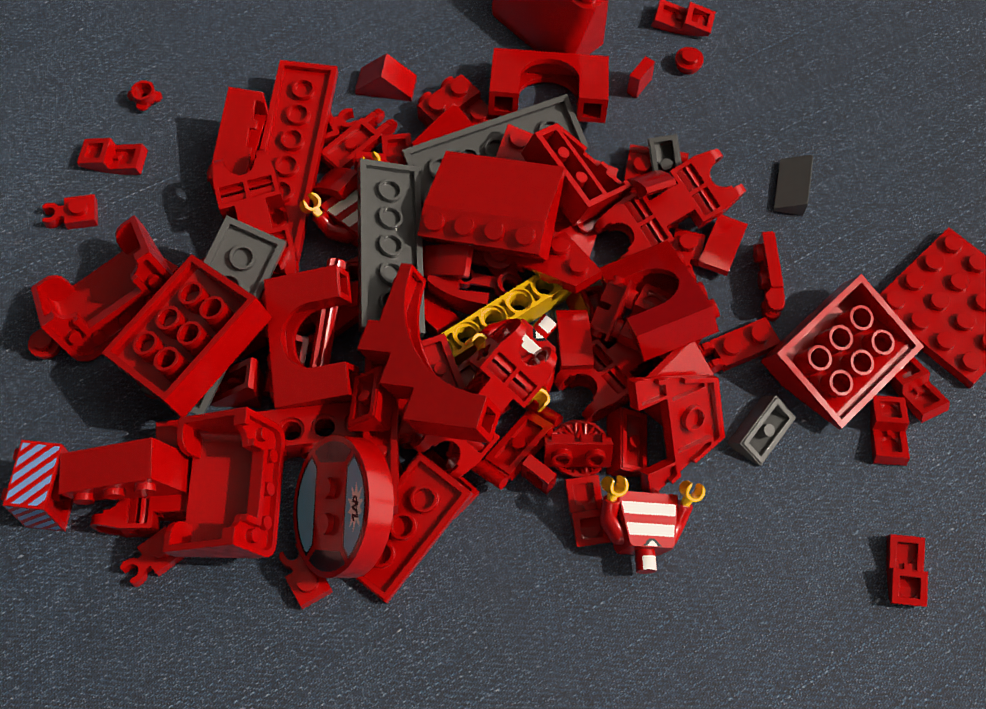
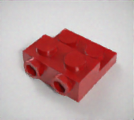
M462 74L456 78L452 76L447 77L442 82L439 90L433 94L431 92L424 93L417 104L418 119L427 128L453 103L461 109L474 125L500 117L499 115H488V105L481 99L480 90Z

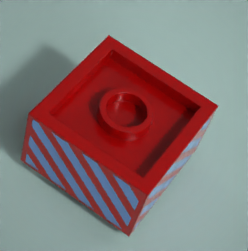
M21 440L20 447L14 451L12 458L15 461L8 488L3 489L1 500L3 501V506L27 528L66 532L73 499L59 494L60 453L69 452L63 444Z

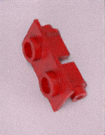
M614 275L612 280H608L601 297L602 302L611 305L609 311L597 307L590 323L591 335L601 339L604 333L606 334L604 340L610 344L613 343L614 338L618 339L619 333L626 323L623 320L627 308H633L639 293L635 290L637 285L632 280L625 286L626 279Z
M551 433V436H544V465L547 467H611L614 445L612 438L605 437V434H581V442H575L574 434Z

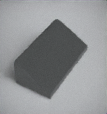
M677 134L647 138L652 171L662 170L669 173L670 170L682 164ZM665 191L656 193V196L660 195L661 193H663V192H665Z
M813 155L780 159L773 211L804 215L809 201Z
M776 395L763 396L727 443L731 448L757 466H761L796 417Z

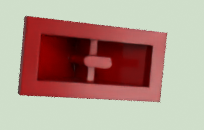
M386 53L360 69L355 94L412 102L417 75Z
M250 357L228 368L210 405L215 407L247 406L249 408H261L264 376L257 359Z

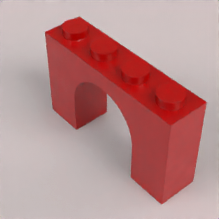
M506 48L493 49L488 115L503 116L518 111L519 95L524 88L535 83L550 82L568 88L575 95L577 102L576 117L578 121L606 122L609 101V56Z
M668 240L600 267L604 290L608 280H612L613 276L617 275L626 279L625 286L632 280L637 285L635 290L639 292L638 296L646 283L673 295L669 300L658 306L626 318L633 342L644 362L719 332L716 318L720 317V312L713 298L708 300V294L701 281L697 282L692 267L690 265L686 266L681 251L679 249L675 251Z
M335 264L264 279L262 301L266 310L272 316V319L265 325V334L269 340L270 348L267 362L272 372L273 385L270 388V396L274 407L286 409L351 401L355 376L359 375L358 366L344 361L307 368L298 358L295 347L298 329L310 314L318 310L352 303L349 272Z

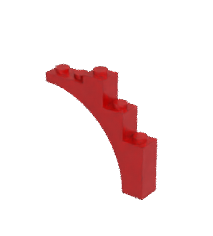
M401 263L398 273L393 280L387 302L382 309L380 320H368L357 349L372 364L385 366L382 370L380 384L395 398L409 400L405 406L403 419L417 433L491 444L501 411L488 396L456 388L443 381L434 373L425 356L419 328L420 305L426 279L413 264Z

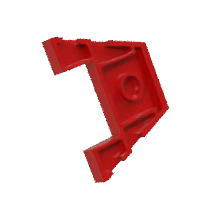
M705 374L631 377L627 379L630 407L640 411L660 402L667 458L639 471L642 492L660 493L659 490L668 482L674 484L681 477V471L689 463L693 462L696 464L725 438L719 378L716 376Z

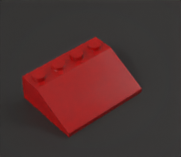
M446 151L423 204L417 236L430 243L468 245L474 247V250L548 261L566 168Z
M191 254L102 351V354L180 417H185L272 319V316L257 297Z
M860 274L842 283L775 346L761 362L781 386L837 429H842L924 346L867 279Z

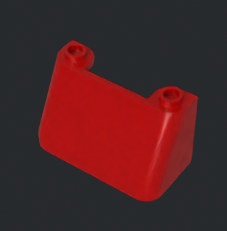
M492 0V14L534 51L590 55L603 45L609 0Z
M135 215L123 222L116 230L115 239L123 251L82 280L72 285L62 276L51 275L43 278L31 287L40 327L77 361H91L100 356L102 351L173 275L148 231Z
M247 406L179 418L176 435L177 446L182 453L193 458L185 522L176 521L168 525L163 538V553L174 557L258 559L272 556L277 545L285 455V435L281 426Z

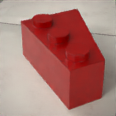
M228 87L212 164L209 165L207 170V181L210 182L214 195V161L223 159L228 170L237 175L249 172L254 165V158H257L256 150H260L268 114L264 92Z
M555 123L535 132L521 152V155L526 162L566 168L559 208L574 227L610 209L626 195L633 185L626 179L624 182H621L608 171L610 168L608 164L604 161L601 163L597 162L585 152L587 147L561 125Z
M153 437L60 453L59 494L73 499L75 504L88 505L95 503V500H119L123 498L189 493V457L182 453L181 450Z

